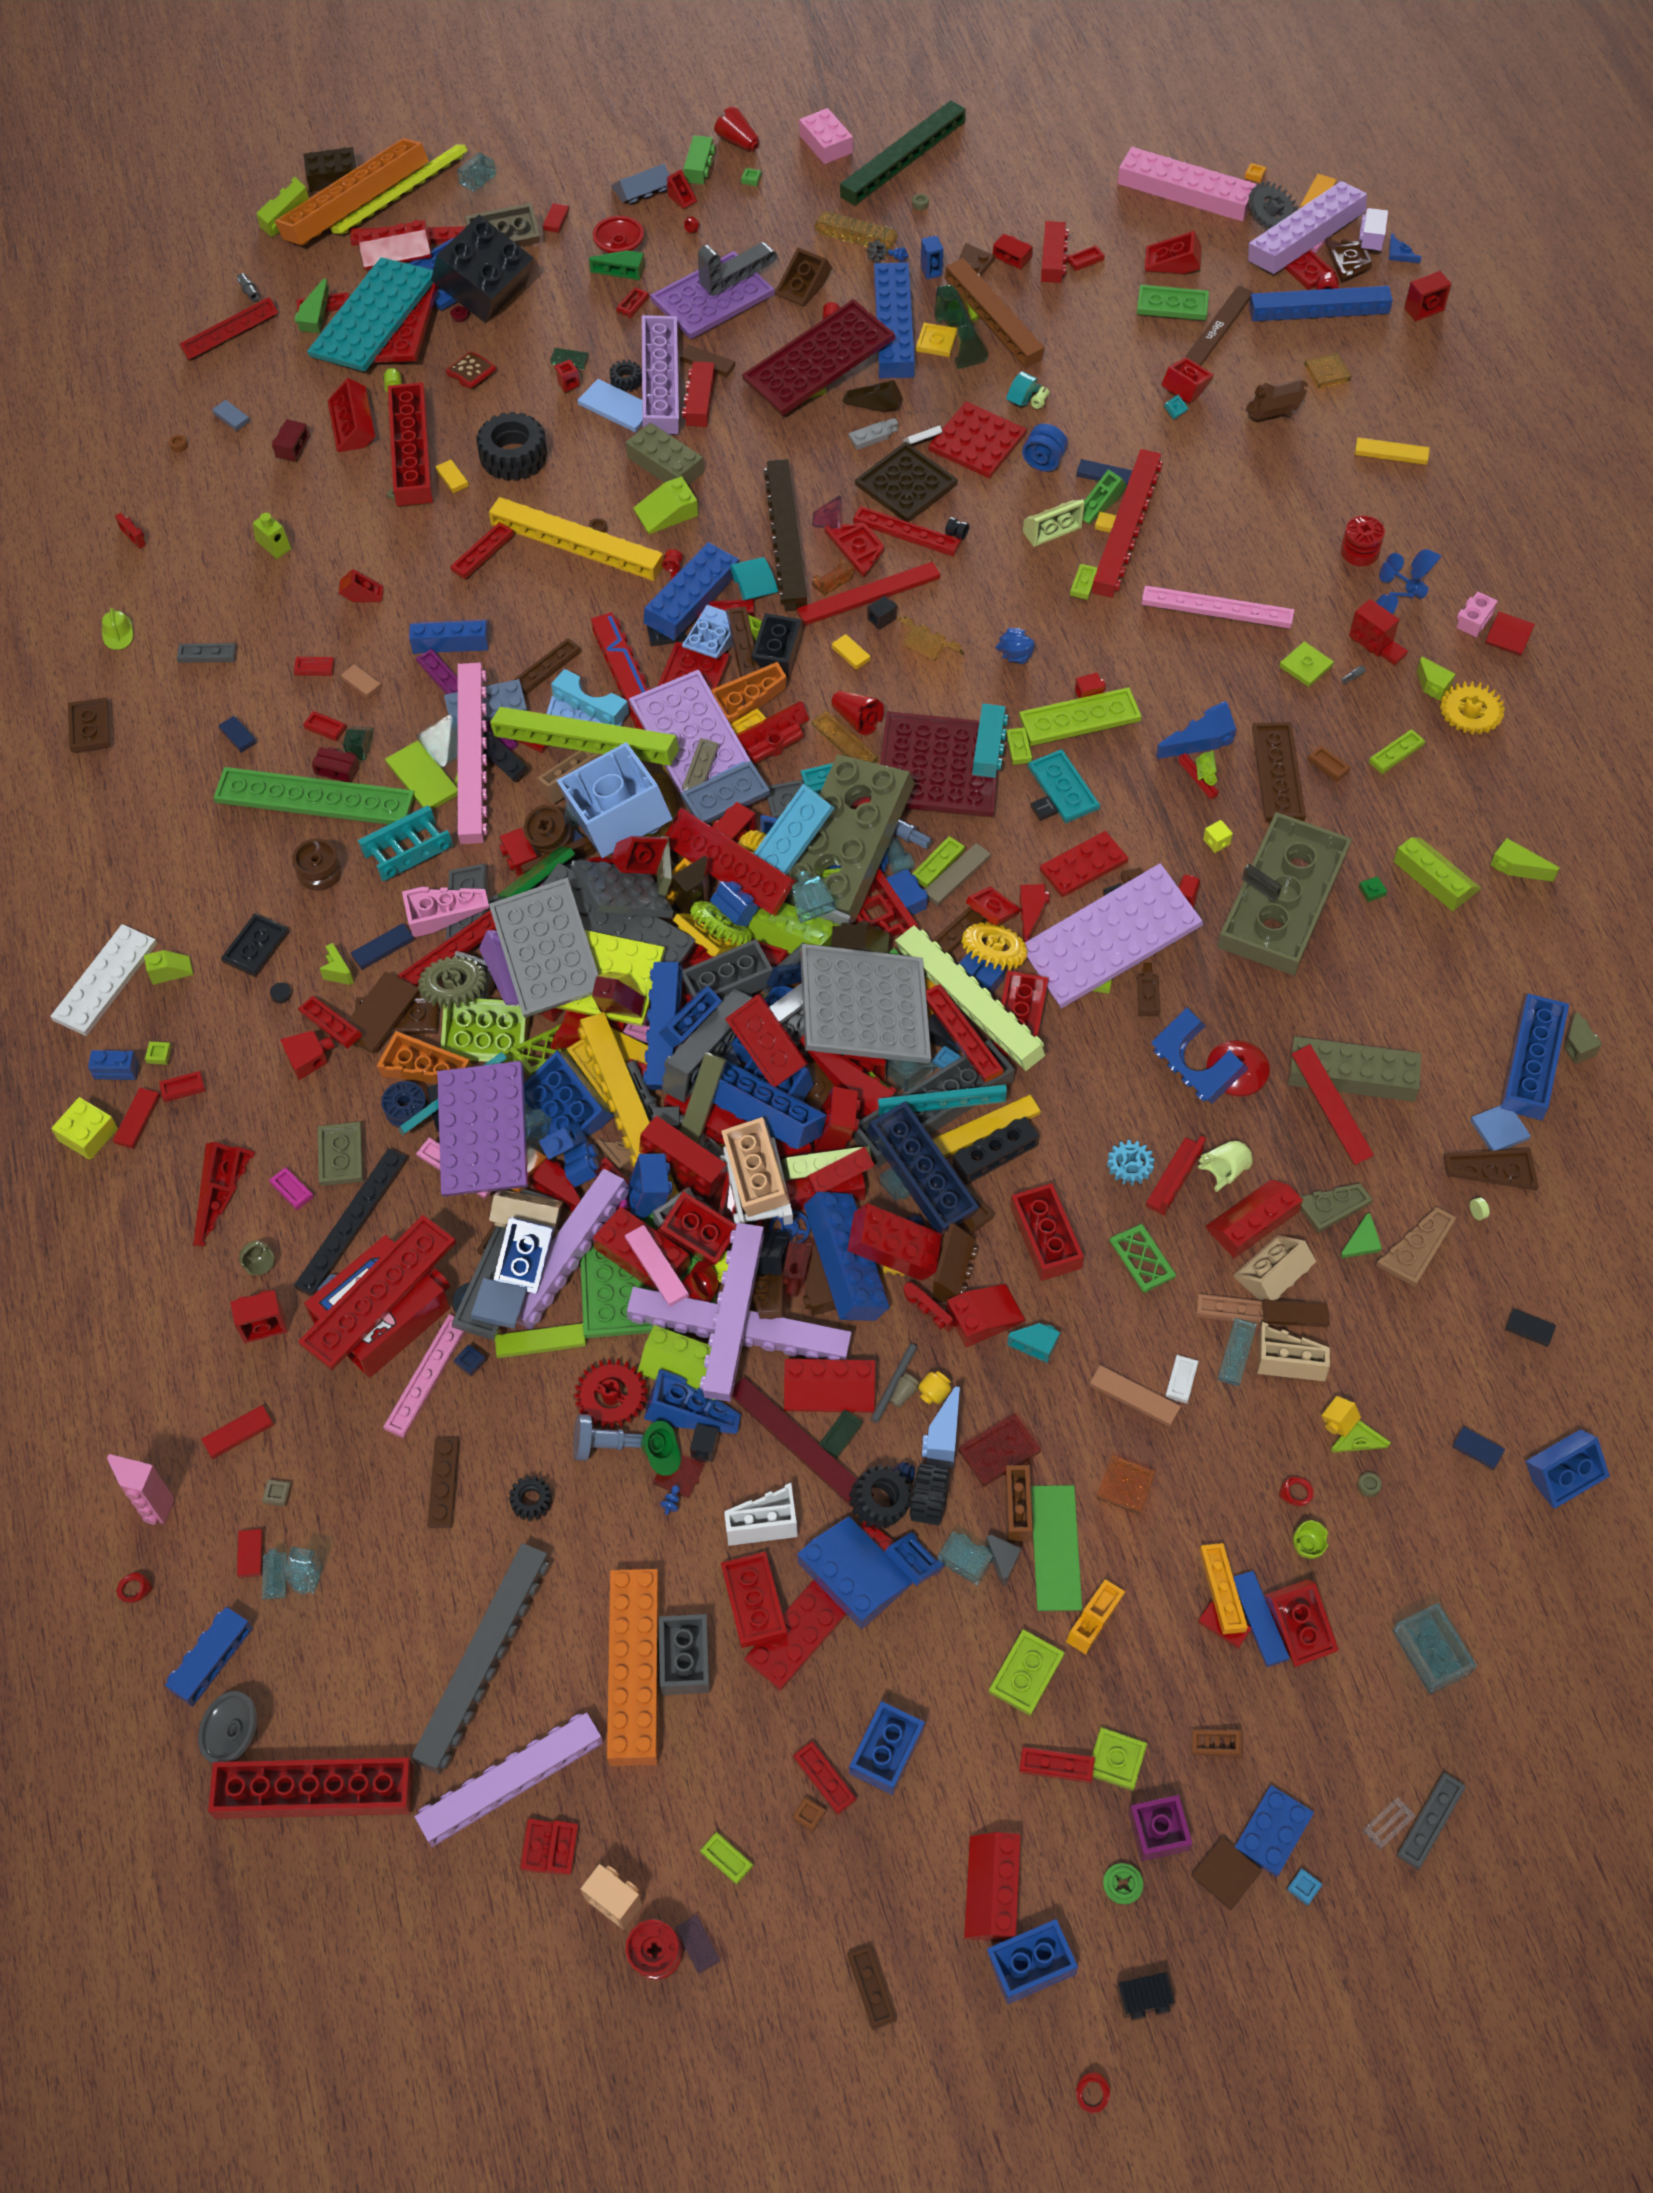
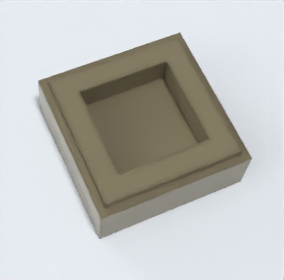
M268 1479L262 1502L264 1504L286 1507L292 1486L291 1483Z

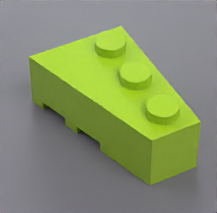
M296 177L291 180L292 183L286 189L282 188L279 191L281 194L274 200H269L256 213L259 226L270 237L279 233L275 223L276 219L309 199L306 186Z

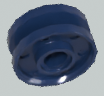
M399 1081L385 1090L381 1106L388 1122L399 1128L426 1108L428 1102L423 1089L418 1084L410 1081Z

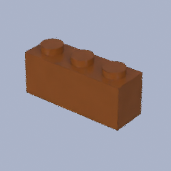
M1006 1465L1008 1541H1031L1033 1530L1030 1466Z

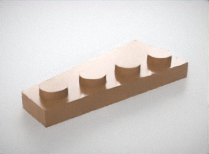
M1436 1207L1400 1243L1378 1260L1376 1266L1416 1287L1453 1226L1456 1217Z

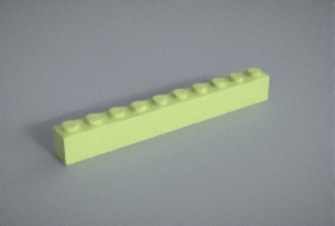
M912 926L895 940L899 951L904 956L923 958L924 975L935 986L940 984L955 1005L1025 1071L1045 1056L1042 1048L1044 1047L1043 1042L1037 1036L1033 1037L1026 1025H1020L1012 1012L1007 1013L999 1000L994 1001L986 988L982 989L979 987L977 980L973 976L969 977L960 964L956 965L953 958L947 952L944 954L937 942H931L924 930L920 931L915 926Z

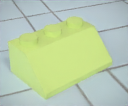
M1072 500L1024 519L1023 533L1033 547L1082 528L1084 501Z

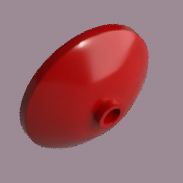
M627 216L605 218L593 230L594 243L599 249L607 253L633 251L642 243L644 238L642 225L637 220Z
M1232 1040L1219 1044L1211 1051L1207 1059L1206 1070L1215 1065L1229 1050L1239 1060H1242V1063L1248 1068L1224 1092L1225 1094L1239 1097L1248 1096L1258 1092L1266 1084L1270 1073L1269 1062L1265 1054L1255 1045L1245 1041Z

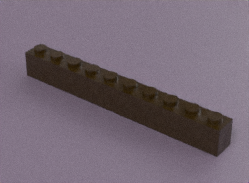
M789 460L767 461V468L764 469V479L768 480V482H765L766 493H770L767 496L768 507H772V509H769V518L774 522L771 523V534H775V537H772L773 548H777L774 551L775 562H779L776 565L777 576L781 577L778 579V588L783 592L780 593V604H784L785 612L797 611V608L807 605V594Z

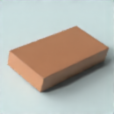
M355 664L341 674V679L367 699L382 688L381 683Z

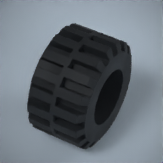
M921 1463L918 1466L910 1506L911 1521L940 1525L948 1493L949 1468Z
M878 1465L875 1468L871 1467L853 1484V1489L849 1493V1497H852L849 1504L854 1506L852 1513L859 1516L857 1520L860 1523L866 1521L865 1526L867 1527L874 1525L875 1529H880L882 1526L886 1529L897 1523L908 1512L907 1510L911 1506L909 1501L912 1499V1493L908 1492L911 1486L910 1484L906 1485L905 1481L907 1478L905 1476L901 1477L899 1475L900 1471L897 1469L891 1471L892 1467L886 1466L883 1469L882 1465ZM871 1488H880L885 1491L890 1499V1507L878 1505L872 1498Z

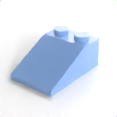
M960 1387L953 1389L930 1424L928 1435H923L922 1457L926 1458V1464L953 1468Z

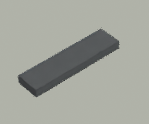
M1445 1772L1443 1773L1396 1857L1417 1870L1421 1868L1466 1787L1464 1784Z

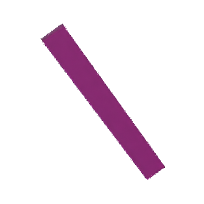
M432 649L416 657L417 663L445 694L458 692V677ZM489 721L487 722V730L494 735ZM496 737L510 751L518 747L515 740Z

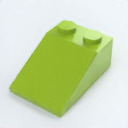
M682 476L665 482L633 507L634 512L648 534L698 516L697 499Z

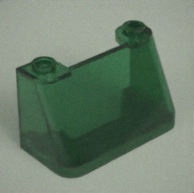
M943 285L937 287L934 311L936 321L944 320L947 322L948 327L957 325L959 349L958 357L955 358L957 369L985 362L988 358V348L970 308L954 286Z

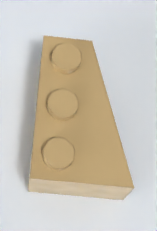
M1262 1322L1258 1335L1257 1374L1326 1381L1330 1367L1329 1347L1303 1337L1301 1340L1288 1335V1331L1282 1330L1280 1332L1268 1327L1269 1324Z

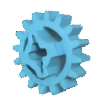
M1128 1140L1126 1145L1119 1142V1146H1113L1112 1152L1108 1154L1107 1167H1110L1109 1174H1115L1114 1180L1116 1181L1120 1178L1123 1179L1122 1184H1125L1127 1181H1130L1131 1186L1134 1185V1181L1142 1184L1143 1178L1148 1180L1150 1173L1153 1172L1154 1158H1151L1152 1151L1146 1152L1147 1146L1143 1145L1140 1147L1139 1141L1131 1144V1141Z

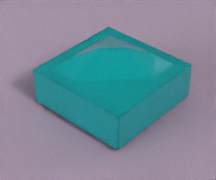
M1179 395L1163 405L1173 420L1189 409Z

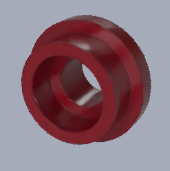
M456 306L451 310V317L454 321L464 322L467 319L468 310L465 307Z

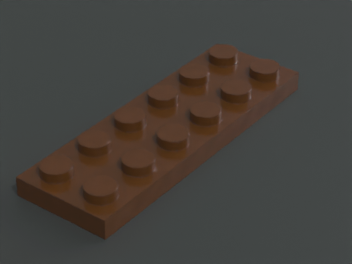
M1292 722L1253 723L1252 733L1265 822H1271L1276 812L1305 821L1306 813Z

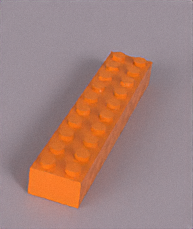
M406 138L400 139L276 219L275 223L282 239L298 245H305L311 238L317 237L325 229L333 227L337 221L343 220L351 212L359 210L363 204L369 203L377 195L385 193L389 187L396 186L403 178L410 177L411 173L415 170L422 169L429 162L422 143Z

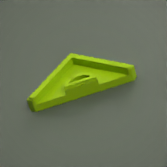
M1359 1420L1346 1437L1341 1435L1331 1448V1451L1336 1453L1388 1448L1391 1442Z

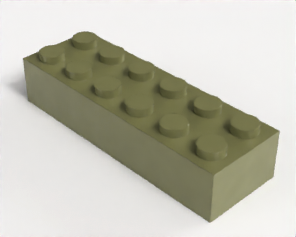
M1302 1037L1293 1038L1290 1049L1287 1085L1309 1088L1291 1054L1311 1044L1338 1092L1415 1102L1420 1088L1421 1053Z

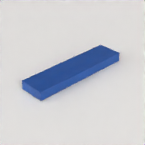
M1254 1571L1234 1576L1242 1610L1249 1626L1252 1628L1251 1632L1266 1668L1288 1661L1289 1655Z

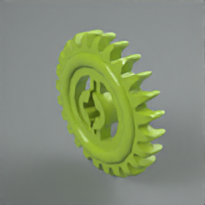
M698 901L693 904L690 910L691 916H694L693 920L700 918L697 924L705 922L703 930L708 927L710 934L713 935L716 932L714 936L717 939H722L725 936L724 942H727L731 938V945L737 940V946L751 941L752 933L749 927L735 925L713 903Z

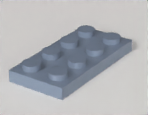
M519 679L484 686L487 690V698L484 699V704L486 703L487 715H484L486 722L492 720L499 707L527 711ZM458 692L444 695L452 729L458 728Z
M749 761L682 792L681 798L694 816L705 823H710L722 817L727 808L732 807L736 802L746 806L769 795L770 789L753 763Z

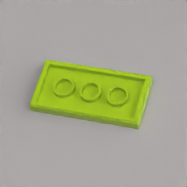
M418 740L385 758L386 764L407 790H414V798L422 808L428 805L433 810L458 796V788Z

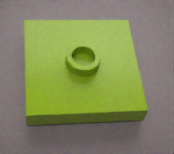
M1304 641L1280 662L1279 667L1310 687L1333 666L1334 661Z

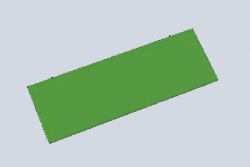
M1074 1485L1031 1486L1037 1611H1082Z

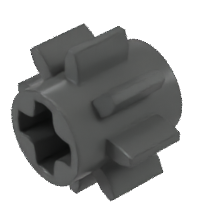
M879 239L869 242V247L865 250L868 255L867 258L873 259L874 263L884 260V255L888 252L885 248V243H880Z

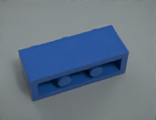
M706 986L658 1033L674 1048L682 1043L722 1000L709 986Z

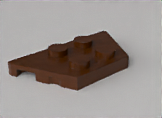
M1327 237L1325 244L1341 279H1346L1371 268V257L1366 248H1361L1362 242L1342 239L1341 243L1333 242L1331 237Z

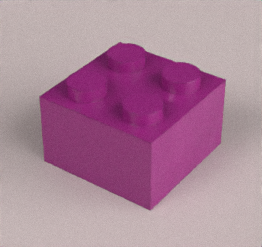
M1179 1795L1130 1806L1128 1814L1141 1862L1190 1850L1192 1840Z

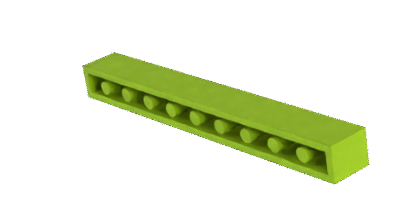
M499 707L490 721L495 737L603 755L627 742L640 761L669 766L679 751L677 737L673 734Z

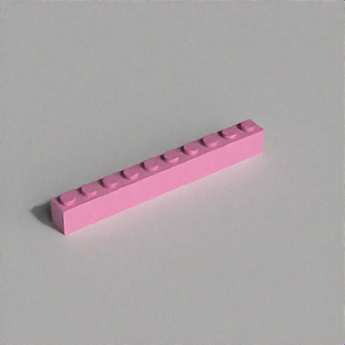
M481 663L458 664V837L460 844L484 843V835H488L487 823H484V818L488 817L487 806H484V801L487 800V789H484V783H487V772L484 771V766H487V755L484 754V749H487V738L484 737V732H487V722L484 720V715H487L486 703L484 704V699L487 698L486 687H483V682H487L486 670L482 669Z

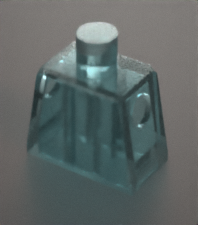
M808 871L800 872L797 875L799 882L792 885L796 913L800 923L837 910L833 897L819 876L810 878Z

